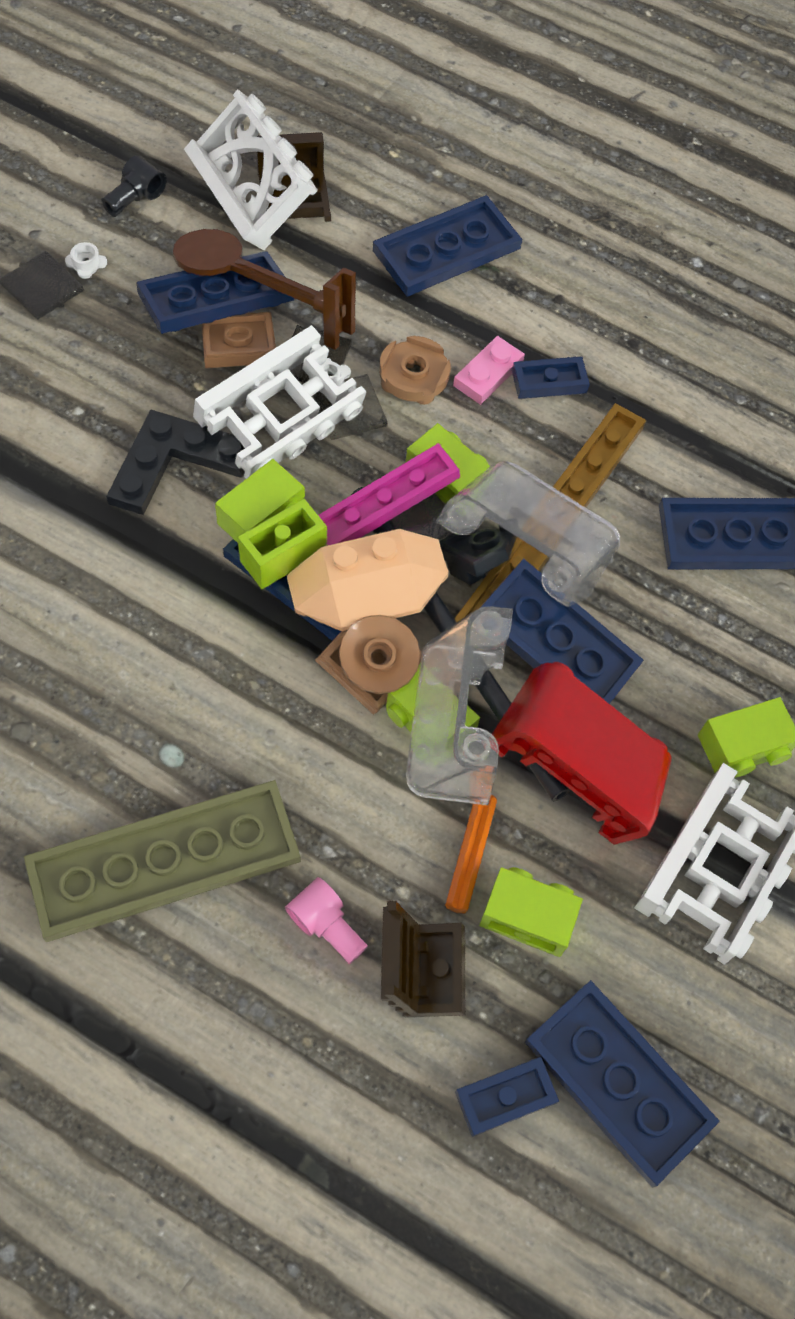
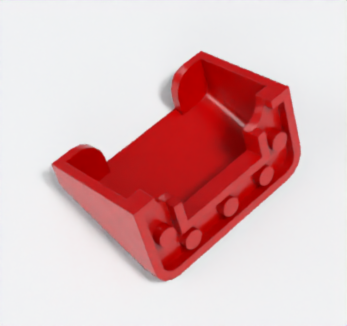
M560 662L543 663L533 669L485 744L500 757L505 756L509 750L522 754L523 757L520 762L525 766L536 762L595 808L596 811L592 818L597 822L604 821L598 833L613 845L642 838L649 834L658 815L672 761L665 743L657 738L650 737L577 679L573 671Z

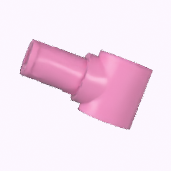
M317 877L285 906V910L308 936H312L315 933L319 938L323 936L350 965L366 950L368 945L342 918L344 913L340 909L343 907V903L339 896L324 880Z

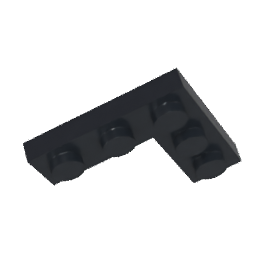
M151 409L106 496L108 504L144 515L172 457L241 478L244 470L237 467L235 460L237 453L245 448L233 434L219 430L211 435L207 430V426L201 427L200 424Z

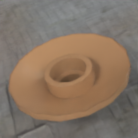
M383 615L364 617L352 624L342 637L339 650L341 668L349 681L363 691L376 694L395 692L407 685L418 670L421 656L418 640L410 628L396 618ZM375 653H380L385 657L386 661L383 664H375L371 656Z

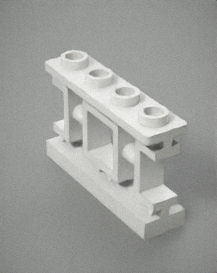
M312 325L195 399L193 417L201 427L207 425V430L213 435L227 426L244 446L245 449L237 453L235 464L239 469L242 468L245 471V479L271 459L279 463L287 457L289 459L296 458L306 449L310 441L315 438L318 440L324 439L335 429L337 423L343 419L346 421L352 420L363 409L362 403L366 390L362 386L356 388V382L353 378L338 387L320 366L326 362L329 350L325 345L321 346L319 344L321 335ZM303 363L302 369L310 377V380L301 385L290 371ZM285 389L302 411L283 424H280L263 402ZM321 390L332 406L318 414L320 406L311 396ZM246 400L245 406L254 416L243 423L232 408ZM265 428L276 443L261 452L262 445L253 434Z
M723 763L711 778L634 908L647 917L652 913L660 917L658 920L665 925L671 920L677 909L713 931L703 949L710 954L714 952L719 955L717 960L725 965L733 957L737 956L741 959L745 955L754 939V936L749 934L755 921L761 923L773 905V901L768 899L773 887L781 888L792 870V867L787 865V862L792 853L795 854V815H793L794 810L786 807L778 815L776 821L742 801L741 798L750 783L745 780L739 782L734 779L737 771ZM724 794H728L731 797L723 811L741 821L740 826L735 832L722 823L717 822L709 834L703 832ZM785 829L788 832L767 870L762 869L770 853L751 842L754 834L757 831L774 842ZM716 842L751 863L738 888L702 866ZM686 859H690L692 863L684 876L703 887V890L697 900L678 889L669 902L663 900L664 896ZM746 896H749L751 899L728 940L724 939L732 922L712 910L717 899L720 898L734 908H737L744 902Z

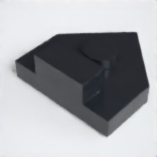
M501 522L498 525L499 529L480 530L479 526L464 527L440 540V547L450 574L472 585L486 577V572L508 561L518 535L516 522Z

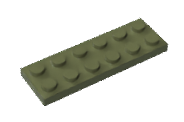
M276 780L25 855L24 860L42 936L47 943L301 862V856Z

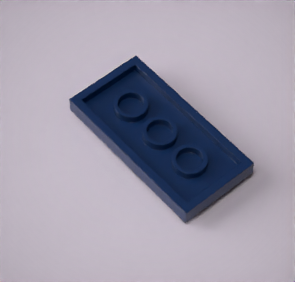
M485 195L374 240L372 251L406 297L521 249L523 239L490 198Z
M268 251L242 257L246 261L284 276ZM180 271L136 282L138 295L161 334L176 332L183 328L203 323H212L215 320L235 315H244L251 311L276 307L282 303L294 301L293 297L234 271L213 276L196 275Z
M795 498L661 499L659 513L668 570L795 569Z
M524 558L473 616L533 668L547 662L563 663L573 671L577 679L609 704L644 661Z
M591 980L524 1042L538 1058H542L546 1068L652 1188L657 1187L720 1122Z

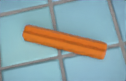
M478 792L475 795L445 904L446 908L452 912L465 914L469 909L497 804V798L494 795L484 792Z

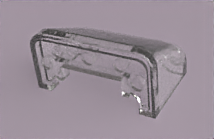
M509 461L497 462L482 472L445 504L436 520V523L457 535L470 534L476 531L481 523L492 520L550 557V560L542 573V585L551 597L567 607L589 597L620 545V534L613 524L522 467Z
M492 606L477 609L424 645L421 653L406 770L407 784L416 795L440 800L481 805L489 804L497 774L498 743L495 737L487 730L465 726L470 684L480 685L482 676L488 669L493 667L502 669L505 647L511 631L513 609Z

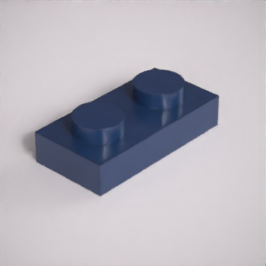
M582 356L513 363L512 374L518 399L584 394L588 392L590 383Z
M541 1057L461 1087L455 1091L472 1137L559 1102Z

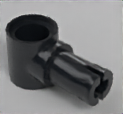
M138 155L133 156L123 167L121 184L101 199L103 207L111 216L116 217L134 200L140 201L143 197L155 200L163 193L167 184V177L162 171Z

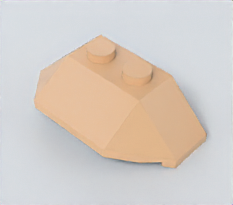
M396 529L321 547L286 576L295 613L308 616L337 630L345 631L364 617L383 615L399 618L420 613L436 593L441 583H444L447 579L448 569L438 539Z

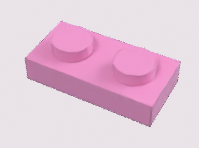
M496 336L454 377L453 386L481 405L512 374L513 363L524 361L525 354L499 336Z

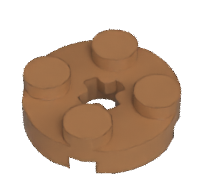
M409 336L406 342L396 344V340L391 342L381 354L379 367L381 387L384 391L400 399L414 401L423 405L431 403L434 397L446 388L451 370L450 360H447L444 356V349L440 344L421 336ZM414 365H419L421 372H411L406 367L413 368Z

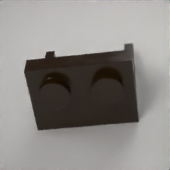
M323 133L279 134L281 138L286 139L296 149L297 154L294 157L309 168L313 174L310 180L318 189L314 195L310 194L287 219L324 217L325 222H330L331 212L324 174ZM257 152L259 186L263 174L264 152ZM285 175L281 180V184L287 188L291 185L289 175ZM274 189L272 196L280 197L286 189L281 191Z
M387 901V906L383 907L381 1000L388 1001V1005L395 1007V1011L402 1012V1016L405 1018L466 1016L465 926L462 922L418 924L397 901Z

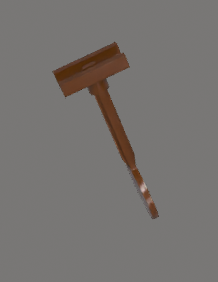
M218 229L191 231L181 236L174 244L173 258L177 266L188 273L213 276L234 271L313 306L315 311L323 314L324 345L336 350L339 347V334L341 332L349 335L355 332L356 272L342 268L323 285V290L316 291L242 259V245L238 238L229 232Z

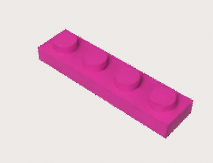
M439 443L319 514L318 516L327 526V546L363 537L459 479L460 469Z

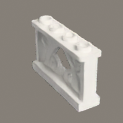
M237 89L233 94L235 97L199 140L196 142L192 139L184 150L242 238L265 250L273 241L271 239L273 233L310 194L314 195L318 189L310 180L313 177L312 172L304 163L299 160L297 161L294 157L297 154L296 149L286 139L279 136V133L282 131L272 118L265 116L263 113L266 110L264 104L255 95L250 94L247 97ZM246 117H249L250 126L244 131V125L241 122ZM238 127V129H237V137H238V139H235V137H234V130ZM264 152V166L260 186L253 182H246L236 187L235 184L240 177L242 169L240 154ZM233 164L231 171L227 173L225 171L226 166ZM285 175H289L291 178V185L288 188L281 184V180ZM274 189L279 191L286 189L280 197L272 196ZM250 191L257 192L256 197L251 194V199L247 203L245 200L247 194Z

